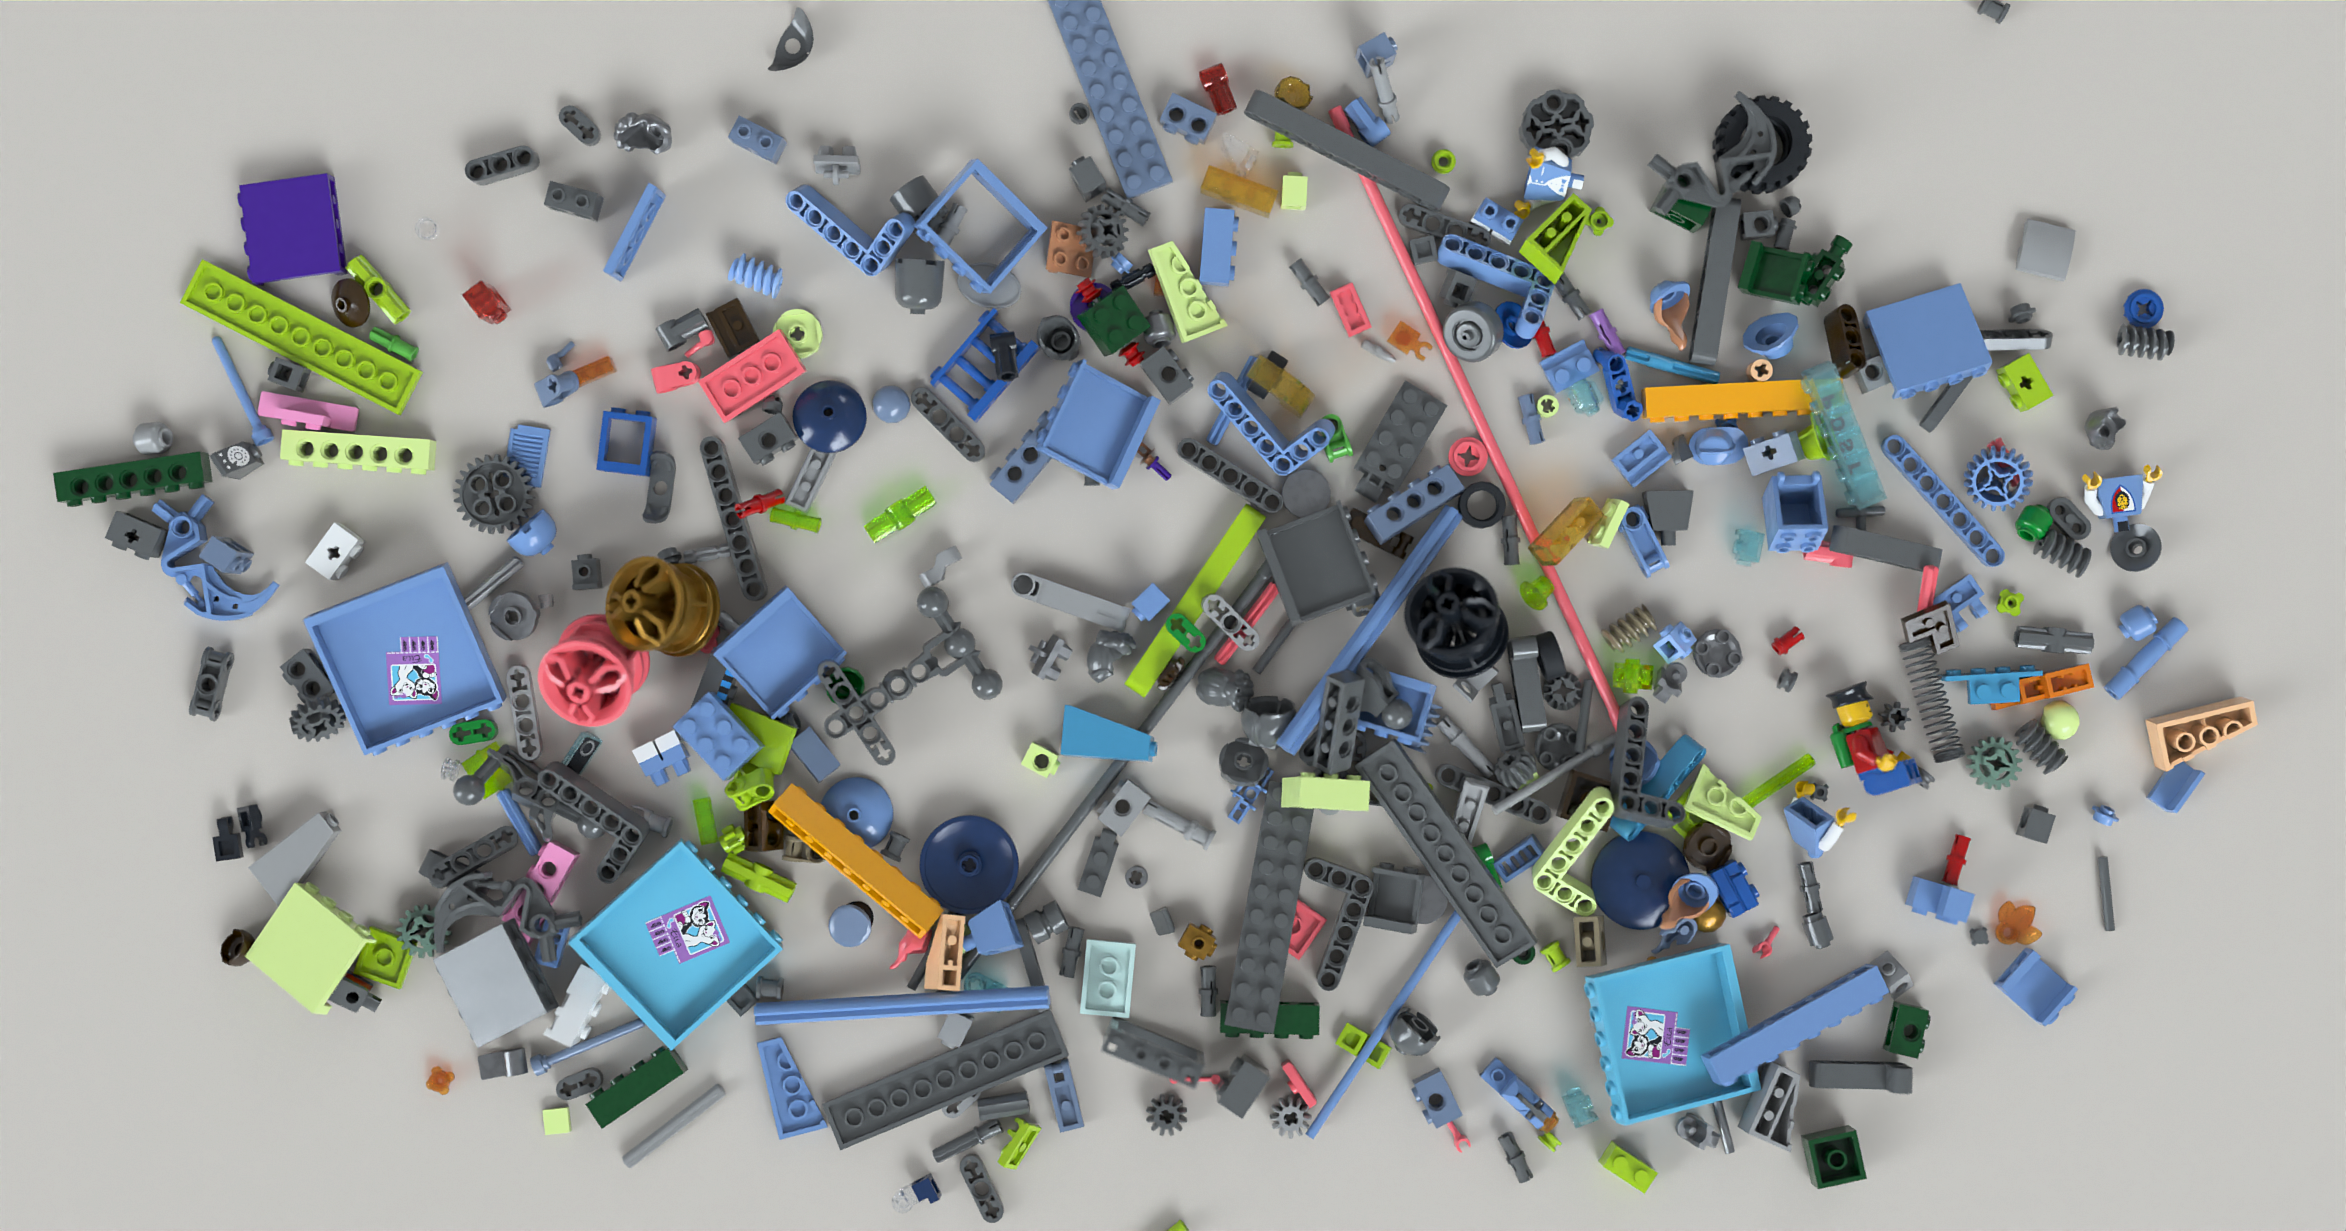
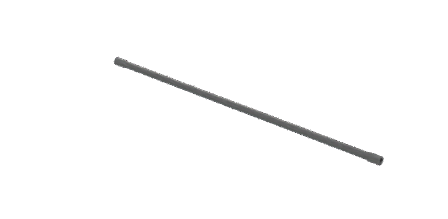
M1266 560L1232 605V608L1239 615L1246 609L1265 582L1272 577ZM1229 615L1224 619L1226 629H1230L1236 622L1235 616ZM1218 626L1206 639L1205 647L1200 652H1196L1137 731L1148 735L1152 732L1226 635ZM1114 760L1012 893L1006 901L1009 903L1012 913L1129 762L1128 760ZM977 948L969 950L962 959L960 982L981 956ZM937 990L936 992H948L949 990Z

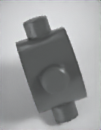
M1814 782L1815 791L1810 796V799H1819L1825 802L1828 799L1827 789L1829 786L1827 784L1824 786L1816 785Z
M1985 927L1982 929H1970L1971 944L1973 946L1984 943L1987 945L1989 943L1986 932L1988 929Z

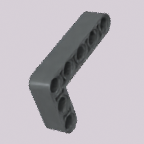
M1636 696L1622 704L1619 708L1610 793L1614 804L1612 815L1617 818L1668 829L1684 820L1686 815L1685 809L1676 801L1641 793L1649 705L1644 698ZM1631 706L1635 708L1637 714L1632 711ZM1629 730L1633 732L1634 738L1629 734ZM1626 753L1631 756L1632 761L1627 758ZM1624 776L1628 779L1629 785L1625 783ZM1621 800L1626 803L1627 809L1622 806ZM1644 805L1648 807L1650 814L1645 811ZM1667 811L1672 814L1673 819L1669 818Z
M558 761L551 762L539 773V785L548 793L617 838L596 871L597 877L601 882L613 883L626 869L649 834V823L563 763ZM549 772L554 774L556 779H553ZM570 787H573L577 793H574ZM591 801H594L598 807L593 806ZM611 815L616 816L618 821L614 820ZM632 829L637 830L639 835L635 834ZM620 847L624 848L627 853L622 852ZM608 866H611L615 872L611 871Z
M1312 857L1304 864V872L1307 877L1315 882L1346 893L1316 975L1321 989L1332 991L1340 983L1374 886L1371 879L1365 874L1318 857ZM1315 862L1322 865L1321 873L1311 875L1309 873V866ZM1336 871L1345 873V880L1340 884L1332 881V875ZM1364 879L1368 882L1366 891H1356L1355 884L1358 880ZM1350 903L1359 904L1360 910L1356 915H1349L1347 913V906ZM1342 926L1351 928V935L1348 938L1344 939L1338 936V931ZM1340 949L1343 952L1342 959L1337 962L1330 959L1331 951ZM1327 972L1335 976L1333 983L1329 985L1321 982V977Z

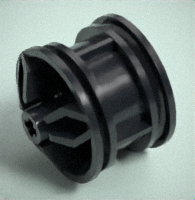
M1465 568L1441 569L1424 577L1408 596L1404 610L1407 631L1416 643L1421 659L1435 673L1452 679L1472 678L1488 671L1502 657L1509 640V626L1506 616L1499 606L1494 588L1482 575Z

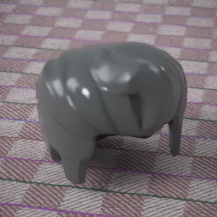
M1060 315L1042 318L1036 336L1040 348L1051 359L1074 360L1079 355L1081 341L1080 335L1073 323Z

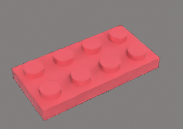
M778 329L698 382L722 421L727 423L801 376L807 370L783 331Z

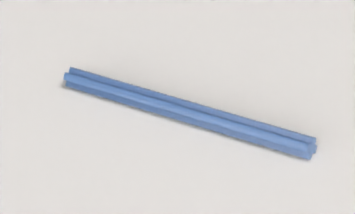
M1445 505L1277 740L1276 743L1283 750L1292 755L1297 753L1320 720L1327 675L1347 669L1352 672L1356 670L1359 663L1463 519V516L1458 513L1457 509Z
M1049 986L762 1002L756 1003V1006H754L756 1025L1043 1009L1049 1008L1051 999Z

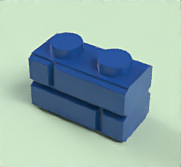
M1730 859L1721 867L1706 872L1707 876L1713 879L1718 886V896L1730 917L1735 918L1759 905L1756 899L1759 897V893L1753 884H1748L1745 878L1748 873L1741 862L1737 863L1736 860Z

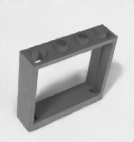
M1118 1017L1111 1018L1103 1038L1102 1052L1193 1089L1196 1088L1205 1066L1204 1052ZM1110 1042L1117 1045L1115 1051L1107 1049ZM1188 1074L1190 1075V1082L1185 1081Z

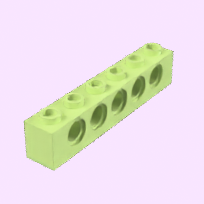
M282 429L280 459L287 460L288 465L304 466V462H313V467L328 468V464H338V469L353 470V465L362 466L364 471H377V467H386V472L402 473V469H411V474L426 475V470L435 471L437 442L428 439ZM309 443H312L314 450L308 456L305 448ZM333 445L338 447V454L335 457L330 455V448ZM361 446L363 454L359 459H356L354 451L357 447ZM385 448L388 454L386 459L381 461L379 459V452ZM410 450L412 458L406 463L403 460V454L405 451Z

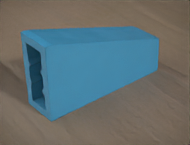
M1065 705L1061 755L1152 762L1153 756L1156 757L1158 745L1157 742H1154V737L1076 707Z

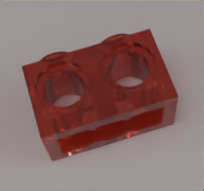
M480 280L462 294L479 319L489 324L501 323L508 317L507 313L511 311L495 287L483 280Z

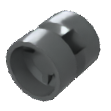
M1056 900L1044 905L1041 912L1036 909L1024 916L1037 944L1050 939L1051 933L1058 935L1069 929L1066 918Z

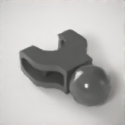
M1374 658L1362 659L1356 669V674L1365 678L1360 711H1368L1376 718L1381 714L1385 725L1392 729L1400 730L1407 727L1413 717L1412 708L1408 702L1396 698L1399 692L1392 684L1389 671Z

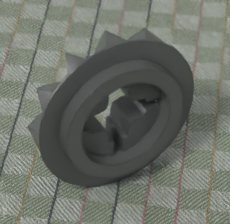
M1566 672L1564 676L1546 680L1543 686V695L1546 702L1552 708L1565 711L1576 707L1582 699L1583 687L1575 675ZM1561 680L1565 688L1573 689V691L1566 693L1565 702L1561 694L1553 693V691L1561 688Z

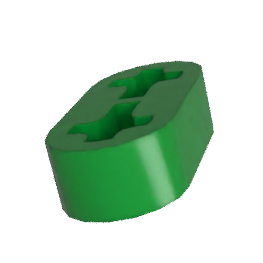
M1175 613L1168 617L1166 620L1168 632L1190 652H1200L1205 647V636L1185 616ZM1181 618L1183 620L1181 625L1186 629L1184 634L1179 629L1173 631L1170 628L1172 626L1171 619L1178 620ZM1188 632L1193 637L1197 635L1201 637L1199 640L1201 646L1199 648L1196 646L1189 647L1190 640L1185 636Z
M491 719L458 723L451 727L449 737L456 745L490 741L497 736L498 726ZM484 723L492 729L488 733V737H486L485 733L477 734L476 729L484 728ZM460 727L462 731L471 730V735L464 736L463 741L461 737H456V732L460 731Z

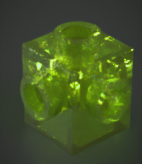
M1625 658V663L1615 662L1613 687L1623 688V693L1637 694L1638 689L1652 690L1654 665L1640 664V659Z

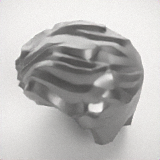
M2118 407L2096 410L2089 415L2084 428L2091 446L2099 450H2109L2114 446L2116 433L2124 428L2126 420L2117 414L2119 411Z

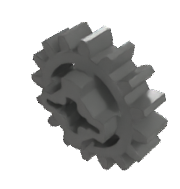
M1100 204L1096 207L1088 208L1087 212L1081 214L1083 220L1077 222V225L1082 227L1080 231L1076 232L1077 235L1083 238L1079 244H1086L1085 252L1093 251L1094 258L1101 255V258L1105 259L1109 256L1117 255L1118 251L1125 248L1122 243L1128 241L1124 233L1128 232L1129 228L1123 227L1126 219L1120 220L1121 212L1116 211L1113 213V206L1111 205L1105 207L1104 204Z
M319 696L313 702L306 699L305 705L298 704V710H292V717L289 718L292 733L297 734L298 739L305 737L306 742L311 741L312 738H315L317 742L320 741L321 737L330 739L329 734L337 735V728H344L343 722L346 721L343 707L341 704H338L337 699L330 702L329 697L320 700Z

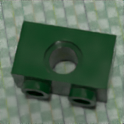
M1894 1001L1883 1049L1891 1053L1918 1059L1919 1053L1923 1052L1925 1040L1923 1039L1925 1029L1927 1030L1930 1025L1931 1017L1929 1010ZM1911 1024L1913 1031L1909 1036H1905L1904 1028Z

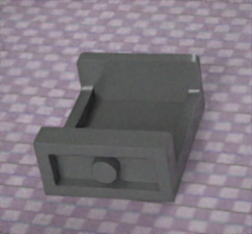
M1380 862L1379 866L1372 867L1374 887L1370 898L1368 915L1364 916L1363 926L1405 934L1416 933L1425 874L1418 873V868L1404 866L1403 870L1394 868L1395 864Z

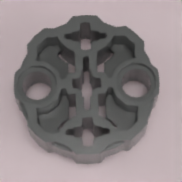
M1559 89L1549 90L1537 99H1533L1525 109L1519 128L1520 141L1528 149V155H1530L1529 151L1534 146L1542 149L1562 147L1565 150V155L1573 159L1576 156H1580L1590 143L1591 131L1594 127L1593 115L1588 112L1584 100L1575 93H1563ZM1547 99H1555L1559 107L1556 109L1550 108L1547 104ZM1572 111L1575 112L1572 118H1568ZM1578 120L1585 124L1583 129H1581L1580 125H1576ZM1554 123H1556L1557 127H1561L1558 133L1556 129H1551ZM1530 124L1533 130H1537L1534 137L1531 132H1527ZM1550 136V138L1543 139L1540 145L1537 144L1540 138Z

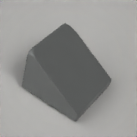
M1163 907L1150 913L1156 933L1159 936L1175 932V926L1168 908Z

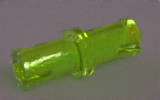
M774 507L770 514V522L790 526L793 530L799 528L819 533L821 528V518L801 514V511L798 510L791 512Z

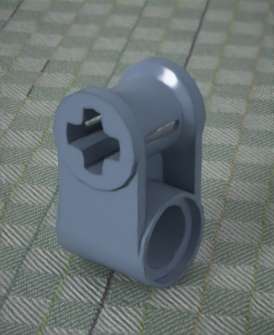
M566 371L559 376L555 374L548 375L546 378L534 383L543 408L562 402L566 397L578 390L579 380L573 371Z

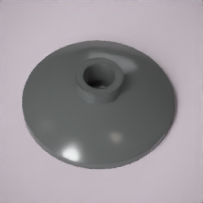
M2144 524L2129 525V531L2116 533L2111 542L2110 551L2114 562L2120 568L2130 572H2140L2150 568L2157 562L2162 551V542L2158 533L2153 528ZM2141 546V553L2135 554V548Z

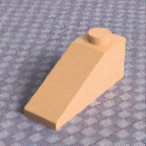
M940 915L926 962L924 989L960 991L965 916Z

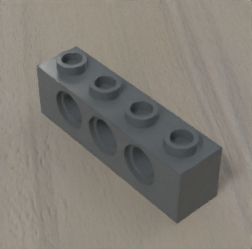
M1348 669L1329 674L1326 677L1312 765L1329 775L1351 769L1365 678Z

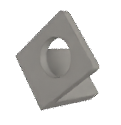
M1493 666L1478 676L1457 679L1453 687L1471 703L1478 692L1498 674L1499 670ZM1462 685L1466 686L1470 693L1466 692Z
M1889 951L1884 952L1870 963L1878 967L1894 1000L1914 986L1909 973ZM1902 983H1905L1902 988H1900L1899 990H1896L1899 985H1901Z

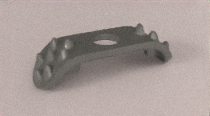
M654 451L650 457L651 474L647 503L642 514L643 520L647 523L656 524L665 521L671 509L676 463L674 457L664 451ZM659 481H663L667 485V491L664 495H658L655 492V485Z

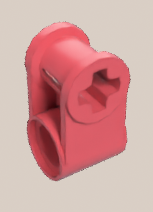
M688 361L651 369L657 394L695 384L701 378L700 367ZM687 368L692 369L693 372L689 374V377H685L683 374L687 372Z

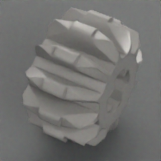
M1292 1095L1288 1096V1103H1285L1282 1097L1279 1098L1281 1107L1273 1104L1272 1109L1277 1113L1269 1115L1270 1120H1276L1272 1124V1128L1278 1129L1281 1127L1279 1130L1280 1136H1283L1286 1130L1288 1131L1289 1138H1293V1131H1296L1299 1136L1303 1135L1300 1127L1305 1129L1310 1127L1303 1120L1312 1119L1311 1114L1305 1113L1309 1110L1308 1105L1301 1106L1302 1098L1300 1097L1293 1103ZM1292 1112H1295L1296 1119H1290L1288 1122L1285 1114L1290 1115Z

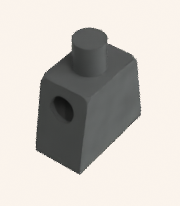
M1693 490L1642 492L1644 508L1649 517L1647 520L1653 531H1661V546H1675L1676 531L1688 530Z

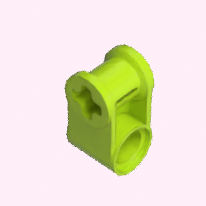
M758 768L740 778L733 779L726 785L725 794L735 801V805L740 811L748 810L754 805L769 800L774 795L772 771L766 768Z

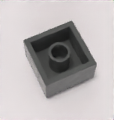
M1243 1054L1241 1058L1238 1056L1235 1058L1229 1068L1231 1070L1230 1075L1227 1079L1223 1077L1216 1087L1217 1102L1241 1119H1243L1270 1079L1269 1070L1246 1054Z

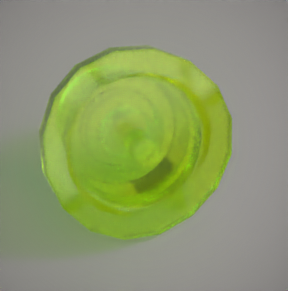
M1542 575L1533 582L1524 581L1520 585V593L1524 602L1532 609L1538 611L1544 610L1548 606L1547 598L1555 590L1552 582Z

